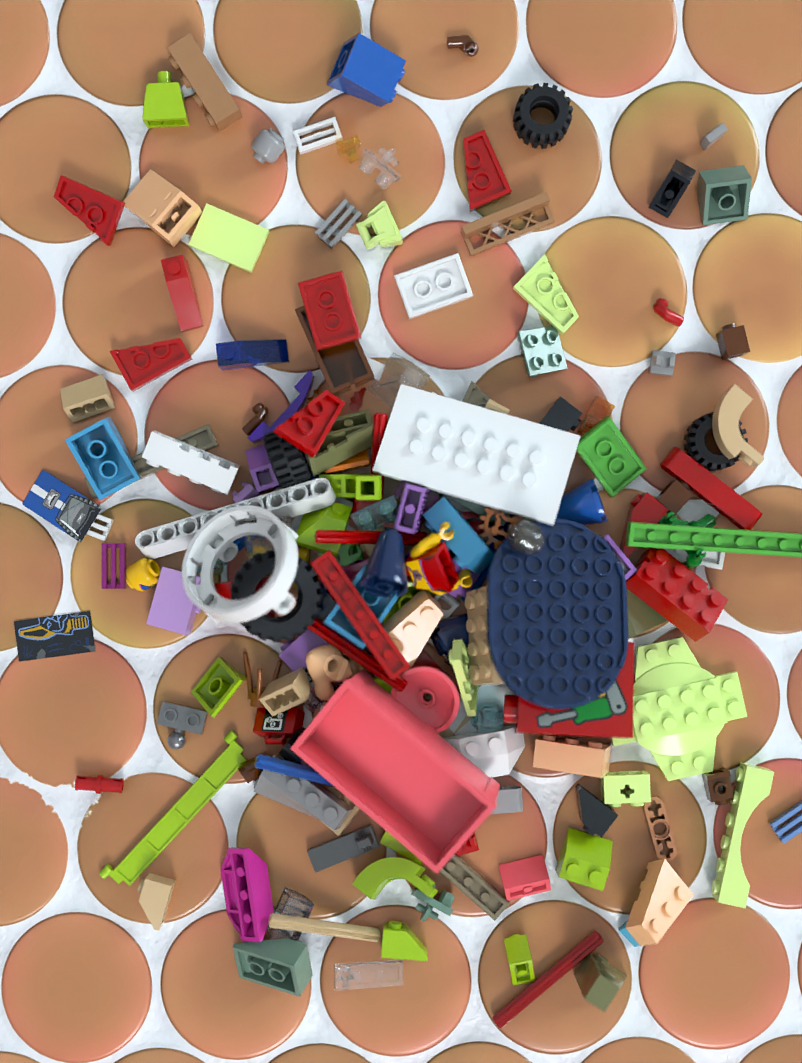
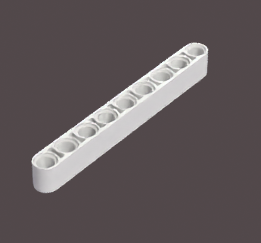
M317 478L144 530L136 536L135 544L146 558L155 559L187 549L199 529L212 517L227 509L243 505L258 506L270 511L282 521L329 507L335 502L336 495L326 478ZM257 518L239 521L238 525L257 523Z

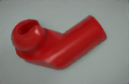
M657 299L656 304L653 305L654 312L665 321L680 327L684 317L667 309V300Z

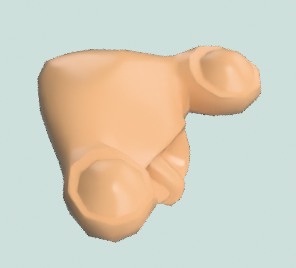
M331 644L315 647L306 655V665L315 685V694L320 700L325 701L330 700L335 693L331 682H343L352 675L350 663L344 657L345 654Z

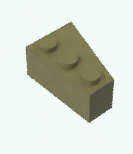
M369 409L337 417L317 454L313 458L308 455L314 476L372 447L373 424Z
M590 953L583 959L574 976L584 999L605 1012L627 976L609 965V961L601 954L596 953L594 955Z

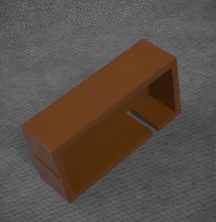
M301 306L295 309L332 394L338 396L352 390V384L359 387L375 380L359 340L317 351L305 307Z

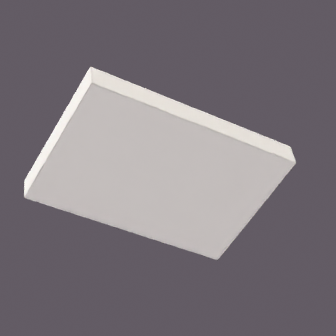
M458 253L394 275L409 319L473 297Z

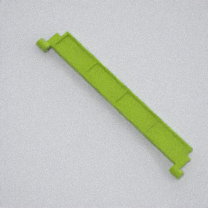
M233 730L224 737V740L230 744L115 869L109 864L104 866L99 872L102 878L106 879L110 876L118 884L124 881L130 886L232 777L238 768L242 766L241 763L245 762L247 758L241 754L244 748L235 741L238 735Z

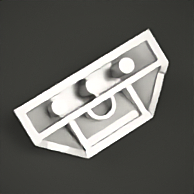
M516 724L443 738L488 777L492 778L510 774L525 748L524 735L515 734Z

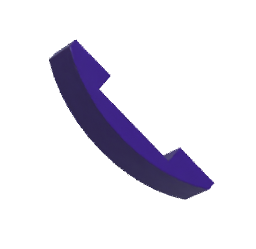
M310 370L294 386L295 390L300 393L299 396L270 427L263 421L248 437L251 442L263 441L264 434L273 432L279 425L303 408L310 395L314 381V375Z

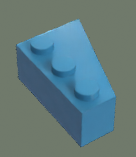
M442 497L423 514L428 521L425 525L432 533H439L442 523H450V527L443 532L448 533L454 530L453 538L450 540L441 539L440 542H445L448 551L451 549L456 556L453 559L461 568L467 567L476 574H480L490 565L495 552L486 545L484 539L469 525V522L449 500Z

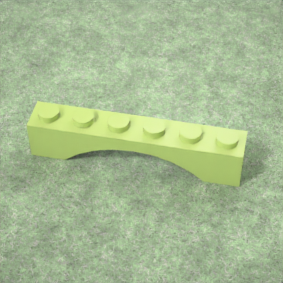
M741 762L740 768L736 769L735 781L737 782L735 790H733L734 798L730 799L732 806L730 813H727L725 825L727 826L726 834L722 836L720 843L722 853L721 857L716 861L717 876L711 885L712 896L718 903L746 908L750 884L741 863V838L745 824L753 810L762 800L770 795L774 772L768 768Z

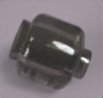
M521 520L516 525L512 524L508 529L509 546L524 555L529 556L537 553L544 543L541 528L528 521Z

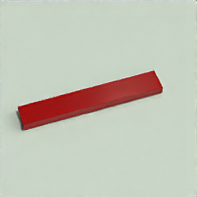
M330 550L312 561L310 566L390 681L409 669L411 666Z

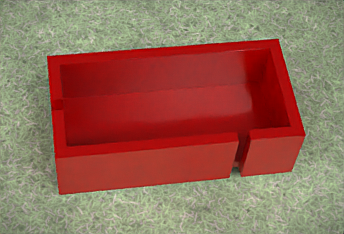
M649 548L634 566L637 571L626 580L627 589L696 642L709 634L728 599L713 587L708 589L707 582L663 548Z

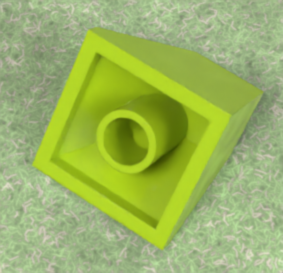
M334 502L329 507L303 514L296 532L299 536L295 540L296 544L323 553L330 550L333 556H338L341 544L316 543L315 531L347 530L352 507Z

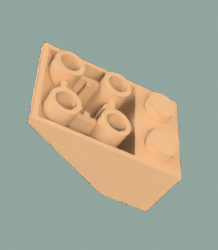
M151 169L123 201L129 211L173 247L176 246L202 214L199 205Z

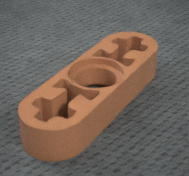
M651 795V801L659 804V806H656L657 814L663 816L655 817L654 812L648 808L651 806V802H644L642 808L653 849L660 860L665 859L667 862L675 859L677 849L664 802L658 796ZM658 822L665 824V831L662 834H655L653 831L654 825ZM663 839L665 845L668 848H671V850L668 851V855L666 856L660 852L663 850V845L660 840Z

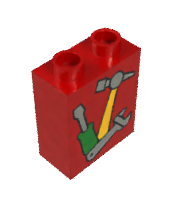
M628 642L625 664L615 683L597 699L580 707L548 709L531 704L518 695H505L504 723H516L515 734L616 739L633 738L634 642Z

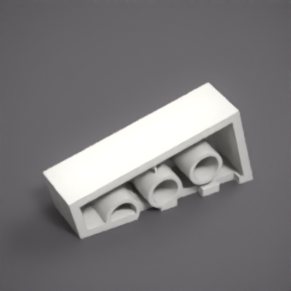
M155 430L151 432L142 458L147 459L146 463L159 468L161 465L167 468L171 474L186 476L193 483L204 484L211 487L210 489L227 495L240 466Z

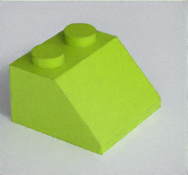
M568 827L555 869L558 877L603 891L610 871L613 841Z

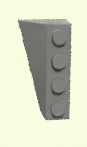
M281 754L273 756L285 760ZM263 770L260 774L254 790L255 793L321 820L332 830L339 829L353 810V808L320 783Z

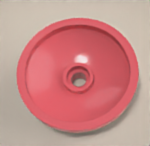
M417 666L405 671L400 676L407 680V686L402 692L392 687L391 695L425 724L428 723L433 727L437 734L446 730L454 722L460 707L459 692L453 680L445 672L431 666ZM429 693L432 699L427 700L424 694Z

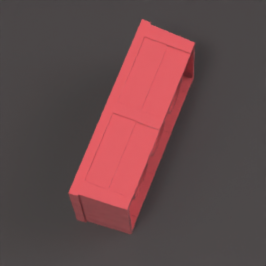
M364 669L343 682L290 748L436 874L497 807L496 799L500 784L492 777H488L438 735L433 727L428 723L425 724L375 682L372 676Z

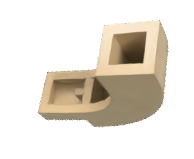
M734 384L727 388L715 406L712 417L713 435L719 449L728 459L739 455L738 459L748 467L759 466L765 457L751 447L742 438L739 431L740 416L753 399Z

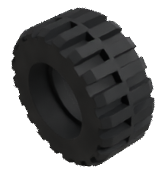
M268 550L261 554L258 553L242 564L241 569L234 576L235 579L231 586V600H242L254 595L259 581L265 576L273 574L276 563L275 551ZM298 556L297 570L293 579L298 589V601L290 613L282 617H270L263 614L255 619L240 622L241 626H244L251 635H256L264 641L269 639L273 642H280L282 639L289 641L294 639L293 636L305 633V629L309 625H313L316 614L319 615L321 610V583L313 568Z

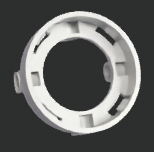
M237 506L217 514L199 529L186 550L182 565V581L186 594L196 606L202 609L218 625L221 622L240 623L249 621L263 615L271 608L280 615L287 614L295 605V598L287 591L293 582L297 570L298 548L295 540L299 536L284 522L282 523L273 513L258 506ZM257 518V523L238 525L239 521ZM260 535L269 539L275 549L276 563L273 574L266 585L256 594L246 599L228 600L221 597L213 584V570L217 559L219 558L223 562L231 561L238 552V547L233 541L243 536ZM199 565H202L201 584L196 585L197 569Z

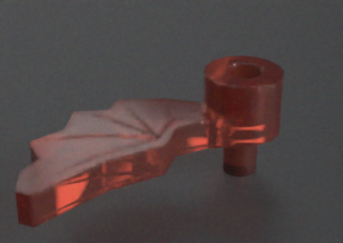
M365 387L361 388L360 391H355L354 396L350 398L351 403L349 405L353 413L358 412L359 408L363 405V398L366 392Z

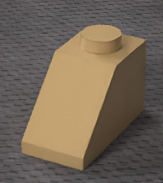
M149 873L145 879H141L137 892L141 893L139 903L154 930L159 931L164 924L176 880Z

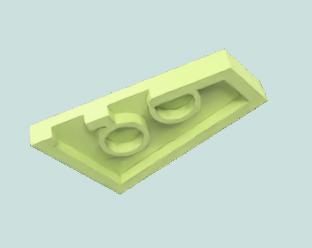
M544 254L513 289L563 335L579 316Z
M453 640V647L449 650V661L454 668L467 716H476L479 685L472 686L469 677V668L471 667L470 656L463 640Z

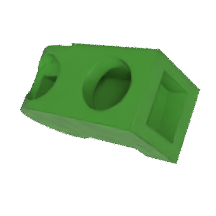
M360 544L342 545L338 556H334L341 567L364 558ZM320 552V553H318V556L320 557V556L323 555L324 553H323V552Z

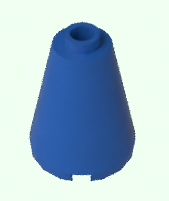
M594 479L585 481L562 496L556 518L575 521L583 525L599 524L608 521L603 511L604 506L596 484L594 485Z

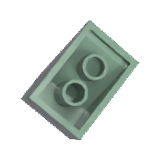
M280 938L262 940L261 942L235 943L232 947L239 977L300 997L313 975L308 947L302 941Z

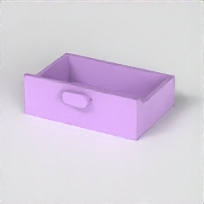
M162 566L146 624L179 634L190 635L196 613L200 614L202 609L196 606L186 594L182 581V571ZM196 575V585L201 584L200 576Z

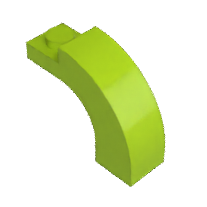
M319 474V478H326L329 481L336 497L356 498V500L382 499V477L379 474Z
M400 857L384 858L371 863L352 883L368 898L374 900L389 882L396 879L408 880L430 898H433L438 892L433 887L435 882L425 874L421 877V874L426 869L425 867Z

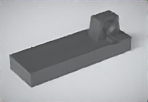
M369 824L309 848L307 853L316 873L378 848L379 843L372 825Z

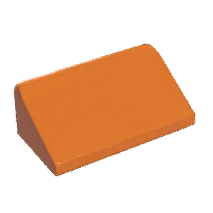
M367 449L324 472L332 474L369 466L370 461Z

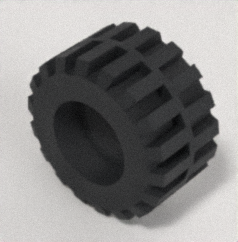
M538 83L534 84L533 89L528 87L524 94L520 95L513 116V122H515L513 127L515 131H518V138H524V144L528 145L530 142L533 144L532 148L537 149V146L541 145L542 149H546L548 144L552 147L556 145L557 141L560 142L563 139L571 123V114L573 112V107L569 106L571 100L569 97H564L566 92L563 89L559 92L557 90L558 86L554 84L551 88L548 87V83H543L542 87ZM535 108H546L553 113L555 121L549 125H540L531 118L530 112Z
M713 412L693 421V424L687 429L688 434L684 436V440H687V444H684V450L688 449V455L704 468L709 469V471L731 467L735 462L739 461L738 458L740 457L737 455L735 458L728 459L723 453L716 455L707 449L704 439L706 432L712 428ZM739 420L740 434L742 438L748 443V438H744L743 435L747 433L746 429L740 428L742 422Z
M274 432L264 434L266 452L279 485L284 489L310 480L311 473L304 452Z

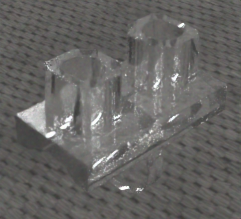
M381 147L378 153L382 156V159L372 150L365 149L362 153L364 158L359 165V168L364 173L370 175L377 167L381 173L375 182L383 189L390 186L393 181L398 182L402 176L388 165L390 163L396 167L399 163L394 158L396 154L394 148L386 151Z

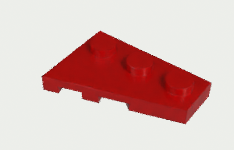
M485 130L464 138L463 146L469 209L471 212L510 195L512 190Z
M61 175L54 198L86 224V227L97 234L106 245L111 246L125 202Z
M181 338L110 351L132 392L192 360Z
M325 390L303 409L279 425L273 432L313 458L345 402L328 390Z

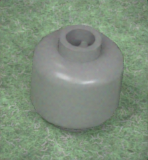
M272 128L269 130L262 129L251 143V147L255 151L253 156L262 164L265 161L274 163L285 149L283 137Z

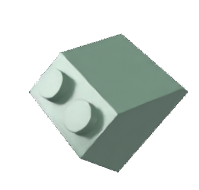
M744 165L699 171L697 194L703 226L748 219L752 177Z

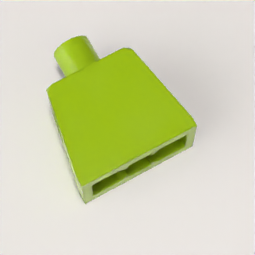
M158 72V83L146 85L143 122L147 128L190 126L180 84L178 82H171L170 72Z

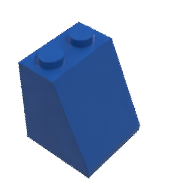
M358 33L343 43L327 85L382 107L391 103L395 98L397 92L395 87L405 73L403 67L406 60Z

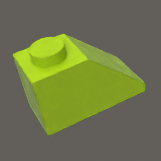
M395 920L383 924L381 958L428 961L427 948L407 925Z
M514 934L505 938L504 945L513 986L535 981L533 962L526 934Z

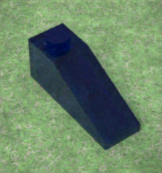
M286 339L216 343L218 367L222 371L289 363Z

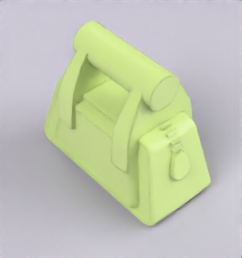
M382 201L368 213L367 219L356 224L367 250L378 245L384 248L403 244L402 236L386 201ZM372 227L376 236L371 238L367 228Z

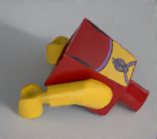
M449 522L442 523L439 533H432L411 549L410 555L405 562L407 576H411L417 589L428 590L437 595H442L458 589L459 585L465 588L472 585L473 581L470 577V570L463 569L459 572L458 576L445 542H440L441 539L450 540L453 538L454 530L448 533L443 532L450 527Z

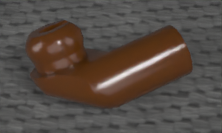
M468 35L447 37L448 49L460 48L469 57H473L478 53L477 43Z

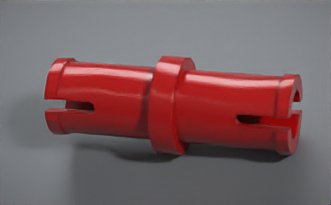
M77 775L75 780L76 791H95L96 794H101L102 792L122 793L124 787V778H104L103 775H98L97 777Z

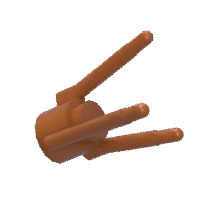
M244 652L243 659L248 686V699H251L250 706L265 708L259 700L266 688L262 687V670H257V687L253 689L248 655ZM282 660L277 662L272 681L278 679Z

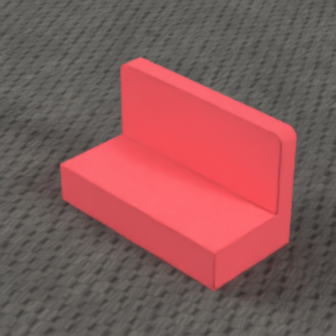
M542 855L499 865L507 901L551 890L550 878Z

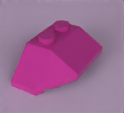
M229 848L220 869L227 915L234 928L239 932L241 941L261 942L268 927L269 916L274 910L267 864L249 848Z

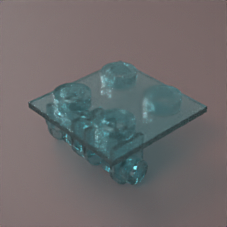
M394 495L351 514V517L358 531H374L380 525L396 521L399 507Z

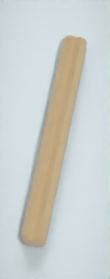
M274 913L270 914L268 919L270 928L378 942L380 938L379 929L374 927Z

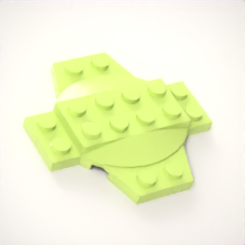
M683 637L637 646L633 688V738H611L612 745L618 746L637 742L642 747L650 750L654 760L668 781L713 772L717 735L722 730L724 724L728 723L727 721L747 717L738 672L733 671L715 676L700 667Z

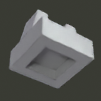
M651 351L649 374L673 376L676 353Z

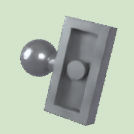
M162 702L157 724L175 728V731L168 736L167 742L169 747L174 750L184 747L186 743L184 731L203 734L208 712Z

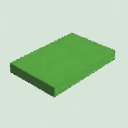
M609 416L603 418L579 439L576 452L606 493L612 498L647 469Z

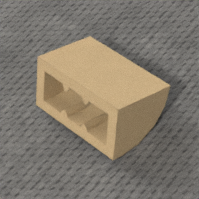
M103 374L60 389L63 409L72 423L115 408L110 388Z
M303 667L270 682L265 688L259 700L272 716L307 701L310 694V682Z

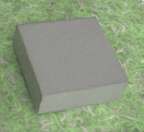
M721 123L705 135L700 142L704 150L723 137L728 130L725 124Z

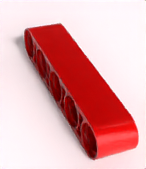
M673 447L660 464L661 468L677 481H684L690 487V491L739 529L751 530L763 515L751 503L677 447Z

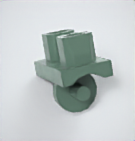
M413 889L411 895L427 903L426 906L418 903L415 908L422 912L420 920L425 922L428 917L436 920L439 914L432 911L433 907L449 916L453 912V909L450 907L455 896L442 890L438 900L426 896L419 889Z

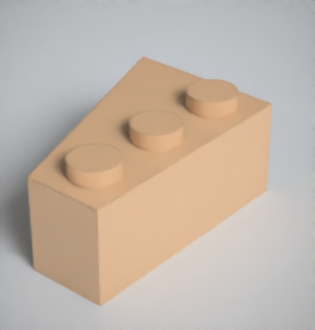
M421 590L382 626L412 667L444 613L439 602L427 590Z
M543 735V737H539L535 741L533 767L598 778L604 777L609 772L612 745L602 744L597 741L582 742L579 739L566 737L565 740L556 739L557 736Z
M665 859L648 862L645 880L641 882L639 887L641 891L638 900L634 901L625 927L640 946L657 944L694 895Z

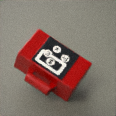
M292 707L272 716L266 708H257L253 732L260 737H265L266 744L284 745L287 738H291L296 730L303 727L305 712L298 707Z

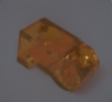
M595 396L576 433L583 436L603 418L610 416L615 406L599 396Z

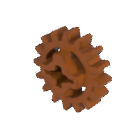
M485 507L484 510L487 514L479 516L483 523L478 524V528L484 529L480 534L481 537H488L485 543L489 545L494 542L493 548L497 550L504 540H498L493 535L500 534L506 539L512 534L516 525L519 524V528L523 527L522 523L528 524V522L523 520L524 517L517 515L506 516L501 510ZM494 515L493 524L488 527L489 519ZM499 516L505 522H509L506 525L508 534L502 528H498L501 525Z

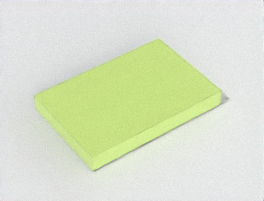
M206 203L188 245L252 273L269 235V230Z

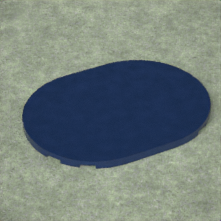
M558 518L555 519L553 526L534 521L528 524L530 526L536 525L541 530L534 531L532 530L533 527L526 530L530 527L527 525L519 528L503 541L491 560L486 584L487 645L489 655L502 681L516 695L527 702L548 709L580 707L597 699L610 689L625 664L628 651L626 579L622 565L611 550V546L600 535L586 528L585 525Z

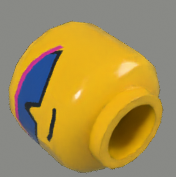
M141 558L127 568L126 582L132 589L146 591L158 583L161 569L153 559Z

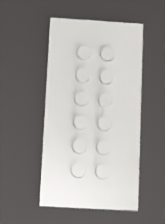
M401 384L372 471L376 474L553 526L580 435Z

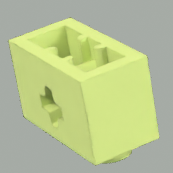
M645 770L608 772L604 777L600 778L601 800L608 807H621V803H630L631 806H644V802H651L650 774ZM625 785H627L630 788L626 790V794H624L620 790L624 789Z

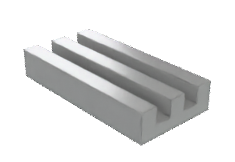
M344 199L316 230L315 234L333 249L361 218L362 213ZM345 208H347L346 212H345V213L338 219V221L329 229V231H328L325 235H323V232H324V231L331 225V223L340 215V213H341ZM351 213H353L354 216L351 218V220L342 228V230L334 237V239L330 241L329 238L331 237V235L340 227V225L348 218V216Z

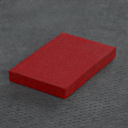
M342 270L298 283L317 351L362 339Z

